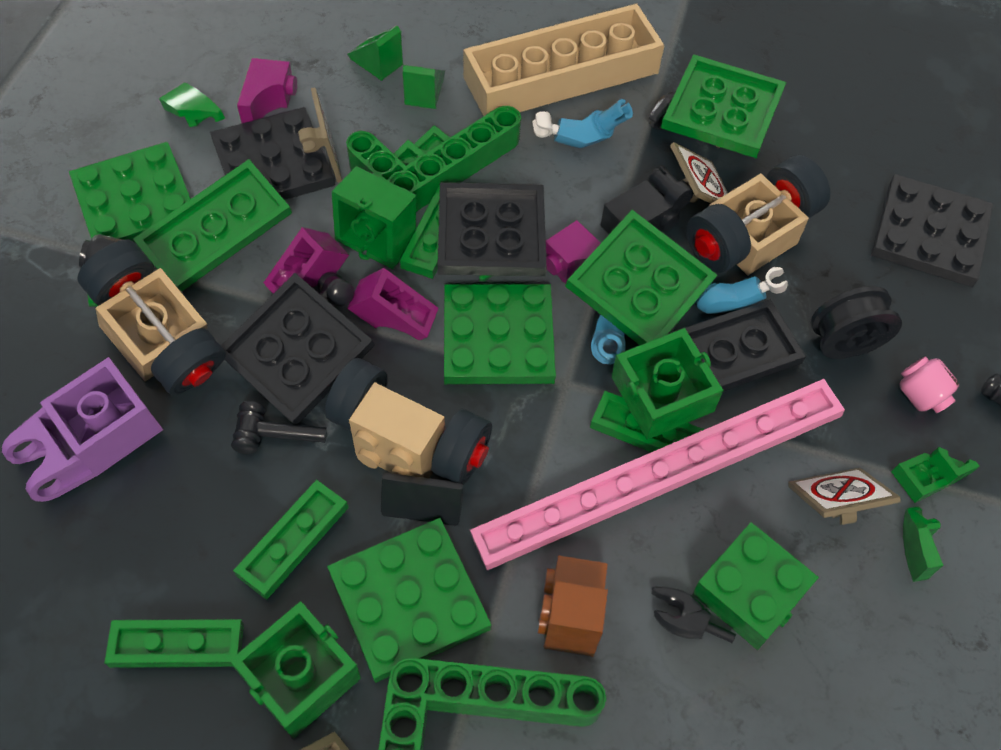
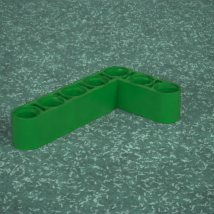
M511 106L498 107L408 165L402 163L373 134L367 131H357L348 136L346 140L349 167L351 171L356 166L415 194L417 212L431 202L440 182L461 183L514 149L520 141L521 114L516 108Z
M405 658L394 665L389 676L379 750H423L428 710L579 727L589 726L600 717L606 702V692L600 682L587 676ZM407 675H416L422 680L421 686L413 692L401 690L399 683ZM452 679L460 680L466 689L457 697L447 696L442 691V686L445 682ZM492 684H500L507 688L509 696L503 701L496 702L487 697L485 690ZM534 689H544L550 693L552 702L547 706L535 705L529 698V693ZM578 693L590 695L595 702V708L591 711L580 710L574 704L573 696ZM408 718L414 721L417 726L414 733L409 737L400 738L392 733L393 726L398 720Z

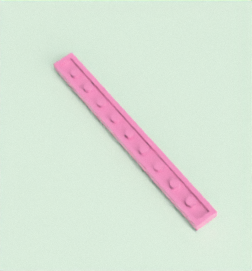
M822 379L470 530L471 536L488 571L840 418L845 409L825 379Z

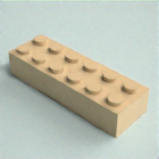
M633 4L463 49V78L483 116L501 106H511L522 112L658 74L664 44L638 4Z

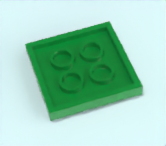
M693 54L664 115L661 129L757 158L786 82Z
M168 141L69 171L91 239L96 234H102L122 240H131L135 243L133 239L191 199Z
M631 210L570 276L565 287L637 344L642 345L668 335L711 285L717 274L634 210Z
M444 284V384H555L556 371L551 284Z
M441 518L327 566L375 683L388 678L394 665L405 658L429 659L491 630L492 624Z

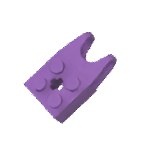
M108 357L41 401L40 404L43 407L5 439L2 445V453L12 464H22L45 456L43 463L33 472L26 483V490L31 499L44 502L55 499L97 477L163 431V428ZM32 441V443H30L23 450L13 452L14 449L21 443ZM56 479L51 486L38 490L43 484Z

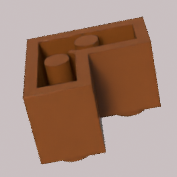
M558 555L555 569L547 568L544 593L546 594H544L538 626V634L545 635L544 649L594 657L604 627L608 590L605 589L608 563Z

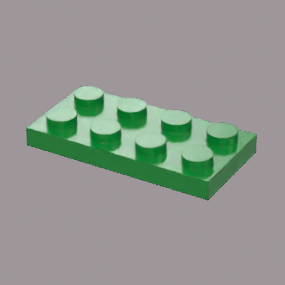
M248 159L136 236L133 240L157 270L161 268L180 292H182L292 214V211L286 201Z

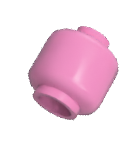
M924 356L901 372L904 378L900 381L899 387L918 411H927L932 408L936 413H939L956 401L952 394L958 389L959 383L940 359L928 360Z

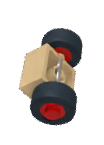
M801 155L790 157L773 167L766 178L762 174L757 175L714 201L708 208L694 215L688 221L686 234L693 253L700 262L713 272H725L737 264L747 275H750L798 244L808 219L822 211L829 203L830 186L827 177L813 160Z
M131 240L114 242L96 252L81 267L77 280L93 302L98 305L95 309L99 327L144 382L155 376L169 394L179 395L204 383L221 365L226 353L221 345L215 341L211 333L207 331V323L161 268L153 272L151 261L143 254L136 243Z
M355 358L348 362L331 387L326 401L325 415L331 422L351 431L357 458L370 468L376 469L380 467L393 474L430 478L434 472L442 478H447L449 481L459 482L464 485L476 468L482 465L487 456L492 423L468 410L461 409L453 416L445 428V418L443 415L387 389L388 375L386 371L360 358Z

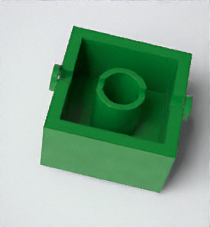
M356 166L332 190L335 241L359 252V257L362 260H369L371 258L394 269L400 262L416 230V195L405 188L380 178L374 173Z
M685 328L617 354L611 378L647 440L715 412L723 392L721 385L709 368L711 364L709 356L706 352L700 353Z
M750 522L728 549L710 566V569L699 580L692 595L758 651L778 626L784 627L793 616L790 613L791 610L819 577Z
M301 601L230 660L236 671L251 688L249 693L260 706L262 704L266 706L292 739L298 736L361 679L357 664L336 642L338 636L328 624L323 627Z

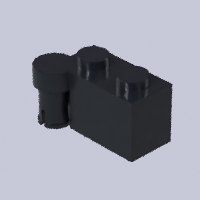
M661 165L659 169L656 168L651 173L648 181L645 180L604 204L600 226L610 234L628 213L634 210L658 230L668 231L678 223L681 209L689 203L694 193L684 181H678L664 165Z

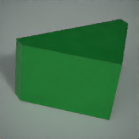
M397 25L376 34L362 42L347 55L356 64L382 81L403 65L401 30Z
M403 65L405 105L436 109L445 71Z

